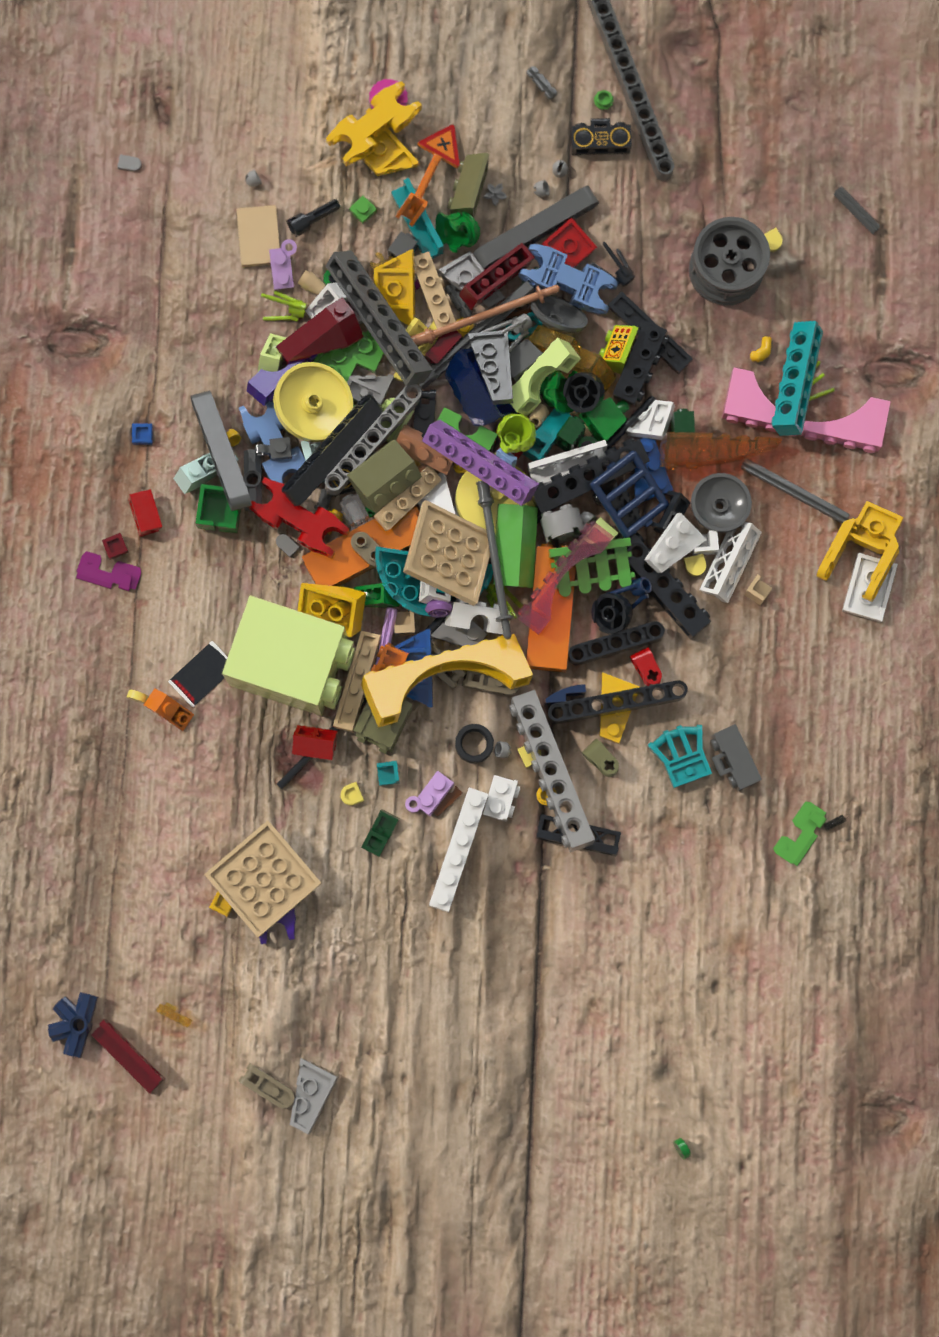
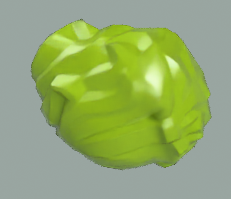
M523 414L506 415L498 425L497 435L500 437V447L504 453L525 452L536 441L535 425Z

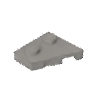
M394 375L350 376L347 384L351 390L353 401L359 402L364 396L372 394L376 401L382 405L394 380Z

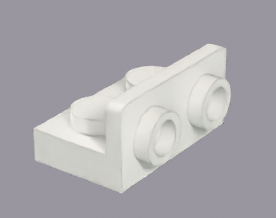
M494 775L483 815L505 822L508 817L512 818L515 806L511 805L513 797L518 798L520 786H517L518 781Z

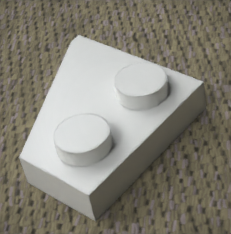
M654 400L648 409L638 417L639 421L632 428L629 426L626 430L628 436L664 440L675 409L674 402Z

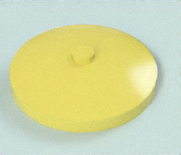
M306 362L295 365L284 373L275 387L273 403L278 420L289 433L304 441L323 442L352 410L353 397L347 382L336 370L321 363Z
M515 466L517 470L525 474V472H523L520 468ZM466 471L459 481L455 495L458 514L461 518L486 529L483 508L477 502L479 495L476 483L482 480ZM489 485L491 497L494 499L491 512L496 532L498 504H519ZM532 499L524 504L526 506L535 507V504Z

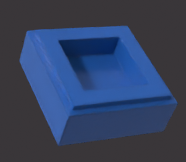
M132 424V444L153 445V424Z

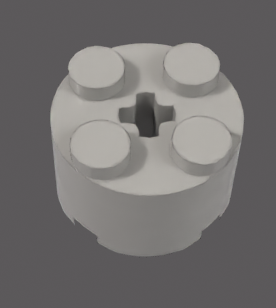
M571 504L560 507L559 511H547L541 514L542 519L540 523L547 544L554 545L553 541L558 540L559 544L580 537V532L586 533L579 509L572 508Z

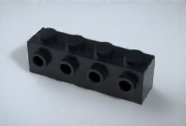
M648 321L644 322L613 392L615 398L625 400L636 406L637 402L641 403L645 391L642 390L645 384L650 383L653 376L651 370L654 365H658L661 359L659 352L662 347H666L670 337L667 336L668 331Z

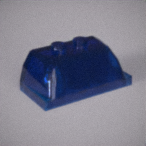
M472 348L461 349L455 354L448 364L445 377L453 389V394L460 401L464 413L468 415L474 426L494 424L501 421L506 415L521 414L516 412L510 403L493 405Z

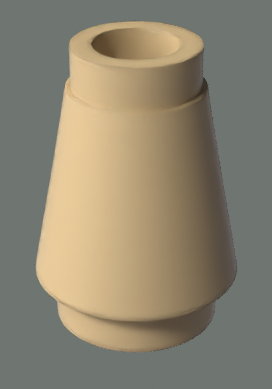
M305 270L297 283L301 285L302 289L317 295L326 286L312 271L308 272L307 270Z
M539 404L529 415V419L535 425V428L539 427L549 416L548 408L544 404Z

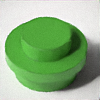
M606 90L599 91L594 97V104L598 109L607 110L613 104V96Z

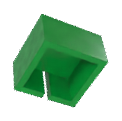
M201 484L195 522L197 528L216 531V527H218L221 532L238 534L241 509L231 511L221 486Z

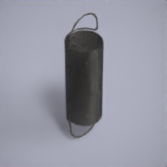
M840 815L825 823V829L829 831L846 822L845 816Z

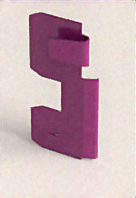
M88 551L82 555L76 571L77 579L111 589L112 583L118 584V588L126 591L136 589L141 575L140 567L118 561L114 565L112 573L99 569L101 555Z

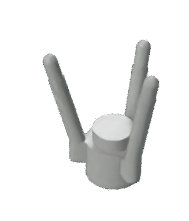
M522 314L519 317L515 316L511 320L481 332L495 331L510 325L502 330L501 333L505 334L512 329L515 333H520L517 339L510 345V353L523 337L529 334L528 329L533 325L527 314Z

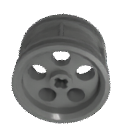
M724 217L709 223L697 237L689 262V277L698 294L711 303L723 306L740 304L752 297L758 290L770 261V247L766 236L755 224L739 217ZM725 240L727 245L717 247L713 242ZM736 242L743 244L748 249H740ZM727 256H731V259L734 258V260L730 261V258L727 259ZM714 257L718 260V265L714 268H709L704 264V260ZM742 262H751L754 266V271H745L742 268ZM726 271H731L735 276V281L732 283L724 282L722 274Z

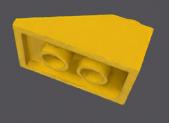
M302 583L297 611L345 626L347 637L352 638L361 631L366 593L347 587Z

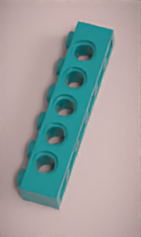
M817 321L794 322L793 329L790 332V344L786 350L787 358L782 369L783 377L779 383V396L775 401V415L772 417V427L779 436L802 435L823 335V330Z

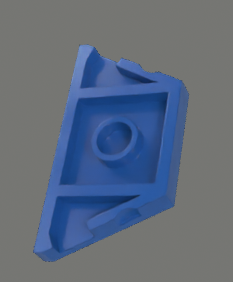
M431 628L394 646L409 653L406 662L421 660L425 656L432 655ZM432 676L418 683L407 694V697L417 700L429 708L433 707Z

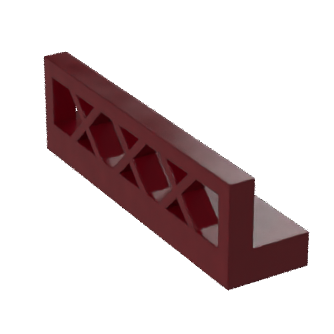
M102 1020L99 1023L100 1026L91 1035L151 1094L165 1078L108 1020Z

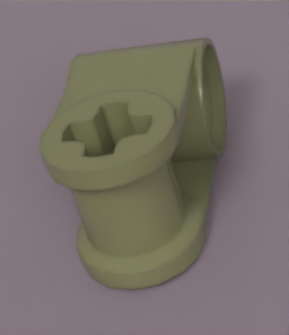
M597 738L582 752L583 756L603 775L612 777L618 772L619 763L617 759ZM605 763H608V764L614 763V765H613V769H614V770H613V771H612L611 769L605 770V768H606V764H605Z

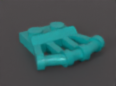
M696 725V727L676 726L674 730L663 731L660 737L647 745L650 751L664 764L673 789L712 774L702 749V725ZM686 735H696L697 751L692 752ZM678 736L687 754L682 757L678 756L672 740ZM665 742H667L673 757L671 761L658 749Z

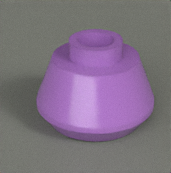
M432 599L427 603L425 611L432 617H446L450 615L453 606L451 601L448 603Z

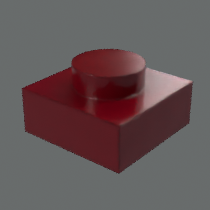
M121 533L102 540L110 560L129 553Z

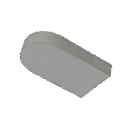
M120 155L117 168L136 172L141 168V161L136 157Z
M281 534L276 538L277 546L289 557L300 548L285 534Z

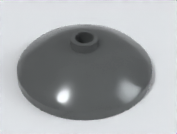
M549 295L544 297L545 303H541L540 300L531 302L534 315L552 331L576 333L584 330L587 326L588 319L578 307L569 304L570 302Z
M715 473L703 478L696 485L691 497V508L696 520L703 527L717 532H729L739 528L747 520L752 506L751 495L746 485L737 477L726 473ZM721 504L723 509H718L716 505Z

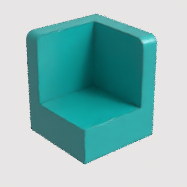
M397 761L376 763L379 786L400 784Z

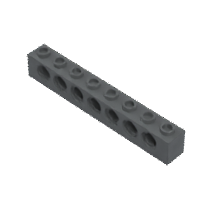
M353 251L333 252L326 264V268L404 384L409 386L424 383L433 369Z

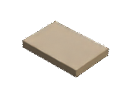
M276 205L236 208L241 266L271 265L269 249L280 248Z

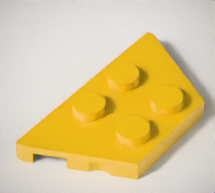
M389 129L374 139L378 144L377 148L366 158L362 159L377 176L414 168L419 165L417 159Z
M414 249L374 268V284L397 318L407 324V326L415 318Z

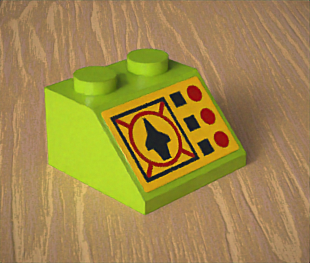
M614 325L612 331L608 330L605 341L608 342L605 349L601 348L598 359L601 360L599 367L621 375L639 327Z

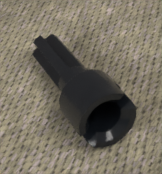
M333 199L307 214L299 213L287 219V225L291 233L298 237L309 231L311 225L339 210L340 204L337 199Z

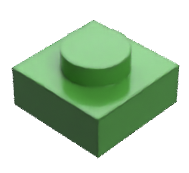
M363 195L349 208V211L364 224L377 212V208Z

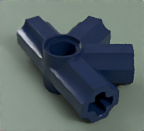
M80 992L76 1006L67 996L55 1004L53 1010L63 1021L48 1024V1034L52 1042L67 1039L63 1054L77 1058L82 1057L88 1033L92 1029V1018L98 996ZM80 1019L85 1024L81 1031L77 1028V1023Z

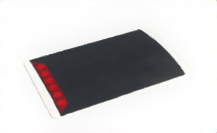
M211 641L168 682L191 707H194L224 679L222 672L228 657Z

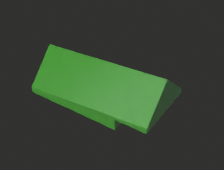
M498 504L495 536L504 586L533 588L538 507Z

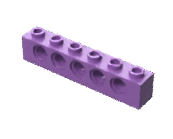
M442 420L430 424L422 440L520 506L532 499L539 483Z

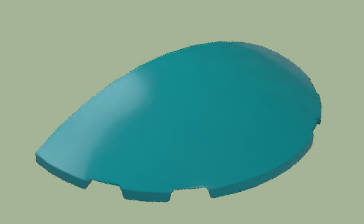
M376 546V569L382 583H385L382 585L387 593L405 609L419 615L430 616L425 611L427 604L419 602L421 581L403 572L409 551ZM492 564L487 565L480 594L488 587L492 579ZM436 589V593H437V592L445 593V592H443V591H441V590H439V589ZM451 595L450 601L455 602L456 597Z

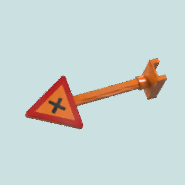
M453 124L417 143L419 147L433 154V158L415 194L412 192L409 194L395 216L399 219L403 215L410 219V226L415 224L428 204L422 197L440 160L447 162L455 168H458L460 165L455 126Z

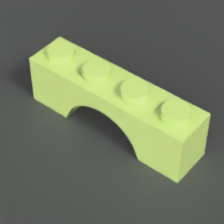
M560 338L553 341L548 349L537 358L536 362L512 386L513 403L510 404L516 412L529 416L541 403L540 388L544 379L554 371L568 373L580 361V356L569 342Z

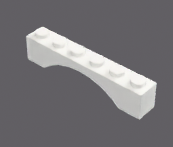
M468 788L429 907L449 913L488 798L487 793Z

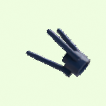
M646 577L631 580L630 586L607 593L619 594L631 590L634 596H640L632 604V609H634L644 599L649 598L648 593L651 592L652 585Z

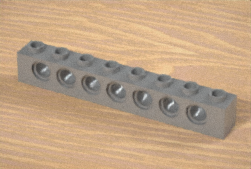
M532 690L512 697L511 705H509L511 715L517 718V730L525 738V750L527 754L531 753L533 761H531L532 768L540 776L538 780L542 791H546L548 796L546 802L549 810L553 809L556 816L553 818L556 828L562 831L563 836H561L564 847H568L571 853L593 845L595 838L536 691ZM525 712H530L533 715V718L526 719L524 718L523 714ZM538 731L541 734V736L538 738H534L531 736L530 732ZM545 749L548 755L540 756L538 750ZM553 768L556 774L548 775L545 769ZM559 786L563 789V793L556 794L552 788ZM562 805H567L570 807L571 811L569 813H564L561 811L560 807ZM575 824L578 827V831L571 832L568 829V825Z

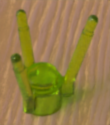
M492 583L486 588L488 592L486 598L493 608L494 600L498 602L496 587ZM504 586L505 596L507 595L524 613H527L528 610ZM506 600L507 610L514 616V619H517V615Z

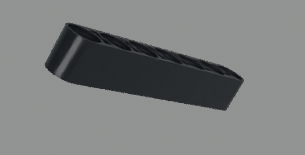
M372 394L364 396L282 487V492L294 506L301 505L383 413L384 409Z
M676 680L559 702L550 706L548 718L554 724H561L678 702L685 698L688 687L683 681ZM675 686L681 687L683 694L680 696L675 695L672 688ZM655 690L661 691L663 698L655 699L652 692ZM640 694L643 697V702L635 703L632 696ZM620 698L623 701V705L616 707L613 705L612 700ZM595 701L601 702L603 709L600 711L594 710L592 703ZM579 705L582 707L583 712L576 715L572 712V707ZM554 709H560L563 716L561 718H554L551 712Z

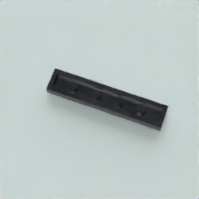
M622 291L608 304L609 309L624 324L639 327L637 336H639L645 321L657 325ZM671 337L666 347H662L659 352L661 359L678 375L693 361V358Z

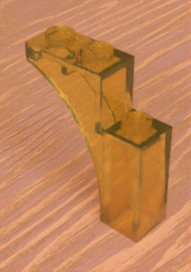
M541 325L536 327L529 341L542 353L557 338L569 342L581 358L572 369L578 371V373H594L603 382L605 392L608 390L616 375L601 355L583 349L576 339Z

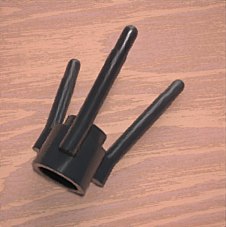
M603 242L606 251L619 267L615 272L617 277H614L594 262L591 265L605 271L618 281V285L621 284L625 287L635 278L634 272L619 249H616V252L621 262L607 243Z

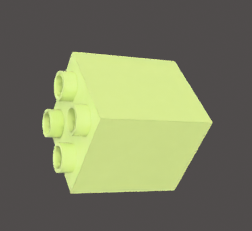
M249 596L222 675L231 687L322 716L325 707L335 710L342 686H340V680L335 679L338 669L349 670L355 653L354 641L348 640L345 626Z

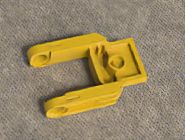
M866 501L858 518L846 520L841 525L817 571L816 577L824 581L829 579L849 540H852L854 543L873 552L883 554L870 578V584L865 595H862V598L873 602L899 554V545L895 535L904 518Z

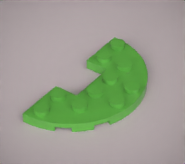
M367 331L362 332L364 337L350 347L342 350L341 348L332 350L326 354L320 353L314 362L333 368L347 382L349 377L353 375L357 365L375 373L384 353L371 333Z

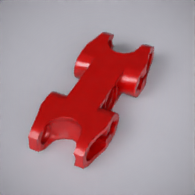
M264 477L262 485L273 493L272 500L267 504L251 501L252 506L248 508L264 523L275 529H278L281 523L284 522L301 533L297 539L298 543L312 552L332 559L334 551L323 542L324 536L332 531L347 536L350 531L349 528L333 513L319 506L313 514L300 505L294 506L282 492V487L285 484Z

